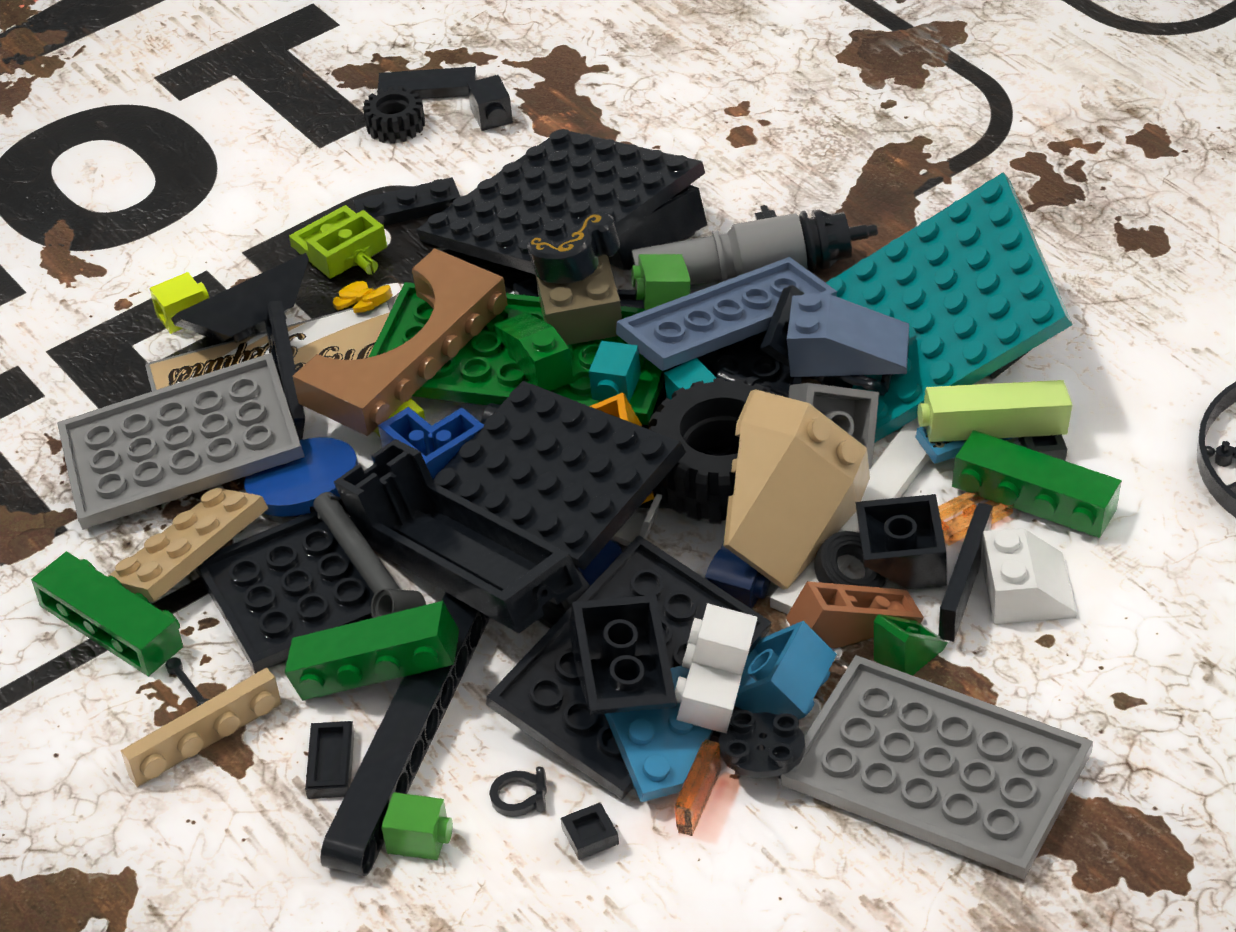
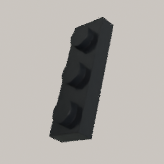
M453 177L437 179L412 187H403L399 190L378 195H369L353 201L356 214L364 210L383 226L440 213L451 206L456 198L461 196Z

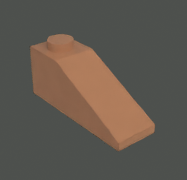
M807 581L787 614L786 619L790 626L804 621L830 648L836 649L874 638V620L877 614L918 621L919 623L923 621L924 617L908 590Z

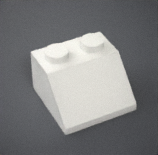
M1025 528L983 531L982 568L994 624L1076 618L1077 612L1063 552Z

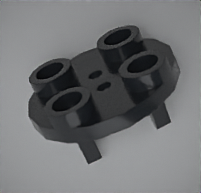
M739 710L732 714L727 733H721L719 737L720 757L727 767L735 771V775H745L754 778L778 776V779H781L782 774L790 772L801 762L805 753L804 733L799 728V720L792 714L783 713L778 715L769 712L752 713L748 710Z

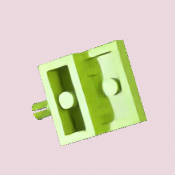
M346 205L289 235L291 247L301 255L306 253L309 262L330 279L355 265L362 268L368 275H371L372 271L375 273L378 269V263L370 257L387 248L384 226L366 211L362 210L356 214Z

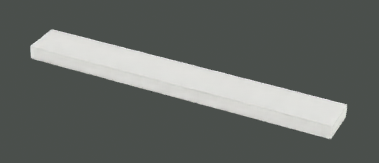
M918 418L903 426L869 470L870 480L861 501L900 498L929 461L930 457L915 438L917 428L920 427ZM856 512L838 532L853 531L859 533ZM851 555L838 557L837 564L839 570L843 573L855 557ZM815 558L788 589L783 590L778 586L770 597L771 608L788 614L806 582H819L814 569Z

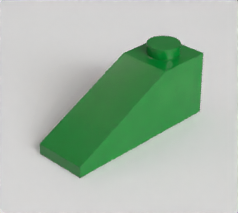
M528 312L493 325L495 333L531 384L552 391L574 382L569 347L552 325Z

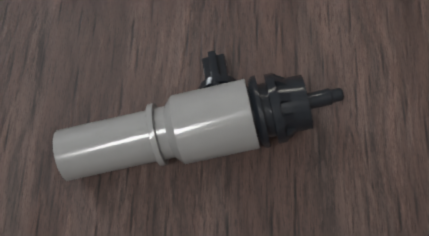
M767 205L760 206L761 212L755 213L756 220L733 224L727 233L719 234L718 230L712 231V236L631 250L633 265H638L639 254H682L688 269L690 286L714 281H720L721 283L727 279L737 277L787 257H791L811 273L816 272V264H819L822 270L829 269L838 260L852 257L851 241L876 236L878 229L875 224L849 227L844 212L828 214L818 209L812 210L811 218H808L806 211H801L799 216L797 213L776 216L774 210H769Z

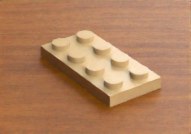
M222 488L211 489L202 495L201 501L192 509L177 515L173 519V524L166 530L147 539L144 547L136 554L121 560L115 566V571L110 575L118 579L123 587L132 593H140L148 601L155 602L269 508L260 495Z

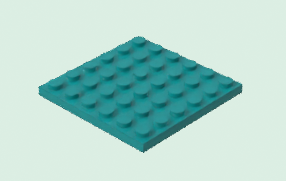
M1004 172L826 282V284L837 291L836 297L909 323L907 374H893L888 392L884 396L879 395L874 443L918 418V404L924 403L926 387L973 385L1073 325L1013 185ZM883 374L865 376L881 381ZM853 385L852 389L866 390L862 386Z

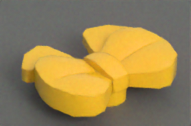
M356 281L339 291V297L333 299V306L336 310H342L357 303L353 307V312L362 313L373 310L376 306L385 303L393 294L390 285H384L374 290L368 288L367 282Z

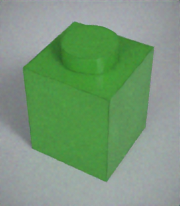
M393 792L381 826L387 854L438 860L443 843L448 844L450 842L453 829V820L451 817H447L444 799Z

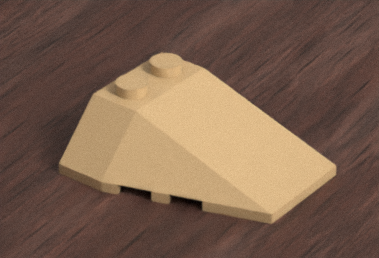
M755 389L750 391L736 423L735 436L740 438L738 456L732 460L731 472L736 474L734 494L728 497L723 546L784 590L788 589L814 560L825 540L837 533L856 512L855 502L862 500L870 480L867 448L810 403Z

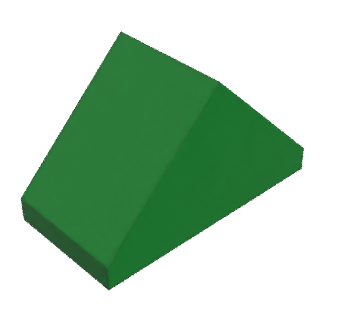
M877 614L874 620V661L912 676L941 653L948 644L947 641L940 639L937 634L918 621Z

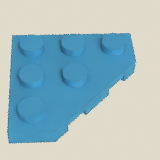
M682 666L670 668L674 690L678 677L687 678L690 669ZM677 703L674 708L605 714L640 802L682 792L697 759L700 758L714 731L676 720L680 703Z

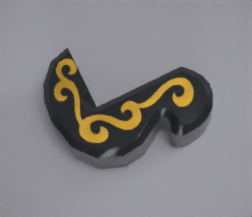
M596 212L589 214L561 244H556L553 240L532 237L527 248L534 271L539 279L553 284L568 285L583 281L591 276L599 266L598 257L603 255L612 257L620 248V241L613 217L605 212Z

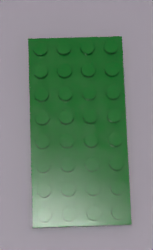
M404 283L369 357L386 353L401 346L414 337L428 322L433 308L426 301L417 297L414 283ZM506 293L507 306L502 313L494 317L477 336H474L459 350L455 357L444 364L412 396L488 405L489 403L502 404L522 381L531 384L495 333L493 325L525 312L544 321L539 297ZM621 306L622 319L646 311L644 308ZM619 336L567 345L570 350L574 382L551 392L587 406L601 402L600 400H592L589 369L601 341L628 343ZM639 353L641 375L629 404L640 423L648 425L665 381L664 373L669 369L660 370Z

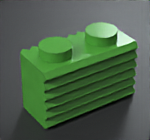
M639 254L638 265H632L631 280L632 287H635L636 300L643 301L645 310L690 294V277L682 254Z

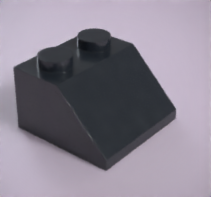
M936 494L855 502L865 567L906 590L947 586L946 547Z

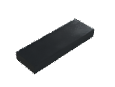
M476 66L379 73L378 90L383 89L386 92L388 91L387 87L393 86L394 90H398L399 86H403L405 91L411 88L414 90V94L418 92L422 99L469 96L467 82L477 80Z

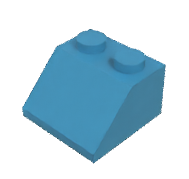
M804 621L761 638L754 650L747 656L734 706L752 713L769 712L778 715L788 713L794 715L798 720L804 718L814 707L815 702L813 699L819 687L828 680L830 676L829 668L837 654Z

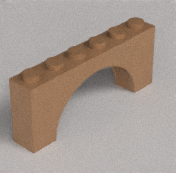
M434 248L412 268L417 297L426 301L433 308L432 314L424 327L401 346L377 356L355 360H339L316 354L292 376L298 403L361 434L369 436L379 424L386 421L427 380L431 379L444 364L455 357L459 350L474 336H477L494 317L502 313L507 306L504 277Z

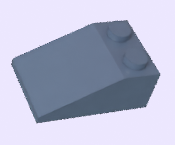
M806 293L792 296L787 334L790 376L907 374L909 323L831 294L818 295L816 293Z

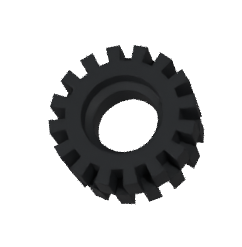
M393 86L387 87L388 91L384 92L383 89L377 90V95L372 93L368 96L369 100L365 99L363 111L368 134H371V138L374 140L379 138V142L384 143L386 139H389L390 143H396V139H400L401 142L407 141V136L413 139L416 137V132L421 133L423 131L425 116L422 98L418 92L414 94L413 89L409 88L405 91L403 86H399L398 90H394Z

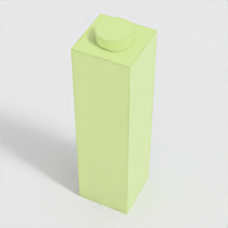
M1064 380L926 387L924 403L918 404L917 414L919 426L925 427L929 442L967 440L973 430L996 438L1067 435L1073 405Z

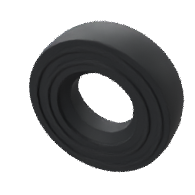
M853 531L835 533L826 539L819 548L814 563L815 574L819 582L883 587L887 578L865 566V576L860 579H851L838 568L837 560L842 555L854 556L864 565L860 533Z

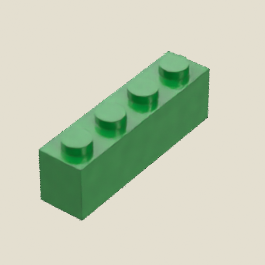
M975 430L972 431L955 457L952 487L1098 538L1102 536L1117 510L1122 480Z
M66 551L31 579L40 607L148 677L183 648L179 632L180 624L171 612L159 610L150 604L145 596L140 593H132L123 587L118 579L111 575L105 576L96 570L92 563L86 559L80 560Z
M439 601L294 637L291 641L284 673L302 701L451 666L454 665L459 628L444 602Z

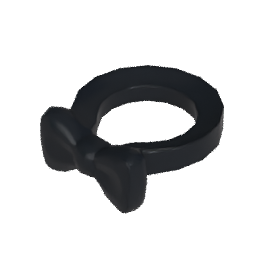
M540 766L536 767V775L526 771L515 770L497 777L489 791L492 807L498 813L510 817L526 815L536 808L539 812L545 811V795L547 793L545 769ZM521 781L536 788V794L521 803L507 804L499 798L500 790L510 782Z

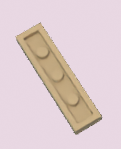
M266 667L120 750L129 778L136 787H139L281 705L275 676Z

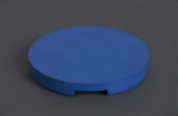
M316 437L302 439L300 444L305 457L246 476L244 482L246 493L263 497L269 508L264 514L291 517L311 513L309 507L313 506L314 500L320 494L331 492L335 496L340 497L334 481L359 464L354 449L348 443L335 438Z

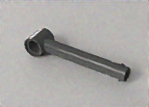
M324 492L314 500L313 506L318 512V520L324 521L333 536L374 593L371 603L373 618L426 605L424 596L419 591L401 590L339 503L338 499L340 497L335 496L331 492Z

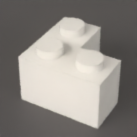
M707 603L703 620L694 618L682 667L690 670L687 678L678 677L675 688L677 703H680L676 720L727 733L758 617Z

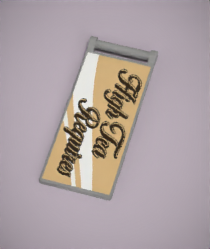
M399 293L370 311L354 313L353 308L287 325L296 372L316 354L339 360L368 358ZM267 331L254 334L238 343L235 340L147 363L145 367L151 390L155 391L271 353Z

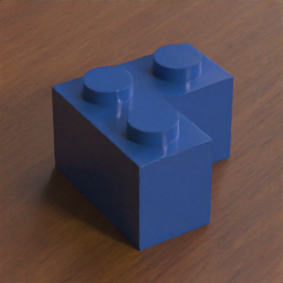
M407 407L379 424L378 428L382 448L397 439L421 452L430 475L434 479L436 474L449 463L461 447L484 428V424L461 407L431 426L411 408Z

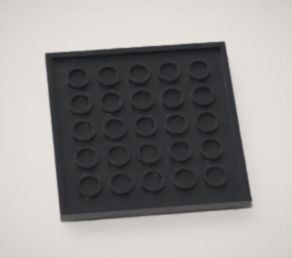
M559 129L552 132L549 136L550 138L541 144L529 148L526 154L515 162L504 165L502 171L489 179L481 181L473 191L456 198L453 204L444 211L430 216L428 222L416 230L421 242L535 274L527 248L532 237L553 240L556 244H561L589 214L596 212H605L613 217L619 237L704 175V165L702 161L687 158L684 155L669 154L661 150L638 147L635 144L629 145L612 139H603L591 136L590 134H580L567 129Z

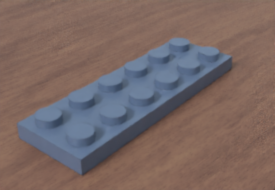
M787 257L619 320L616 325V334L628 344L638 345L639 353L660 370L664 371L766 331L782 290L785 287L794 285L804 294L816 293L818 295L831 294L837 296V291L791 257Z

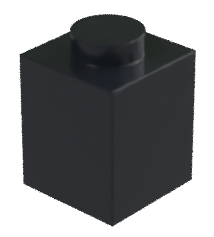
M499 75L467 82L470 109L481 131L513 123L510 96Z

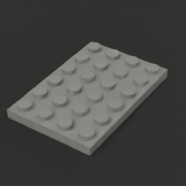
M272 353L57 422L77 518L82 530L305 457Z
M855 655L804 736L805 753L801 762L790 772L781 775V785L1025 879L1092 754L1093 741Z

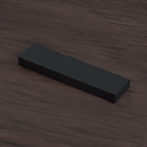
M269 301V304H267L265 326L270 352L276 365L299 440H302L305 413L303 406L298 403L292 377L296 373L283 304L282 301Z
M983 503L976 505L940 606L938 636L942 640L955 641L982 562L983 531H991L993 505Z

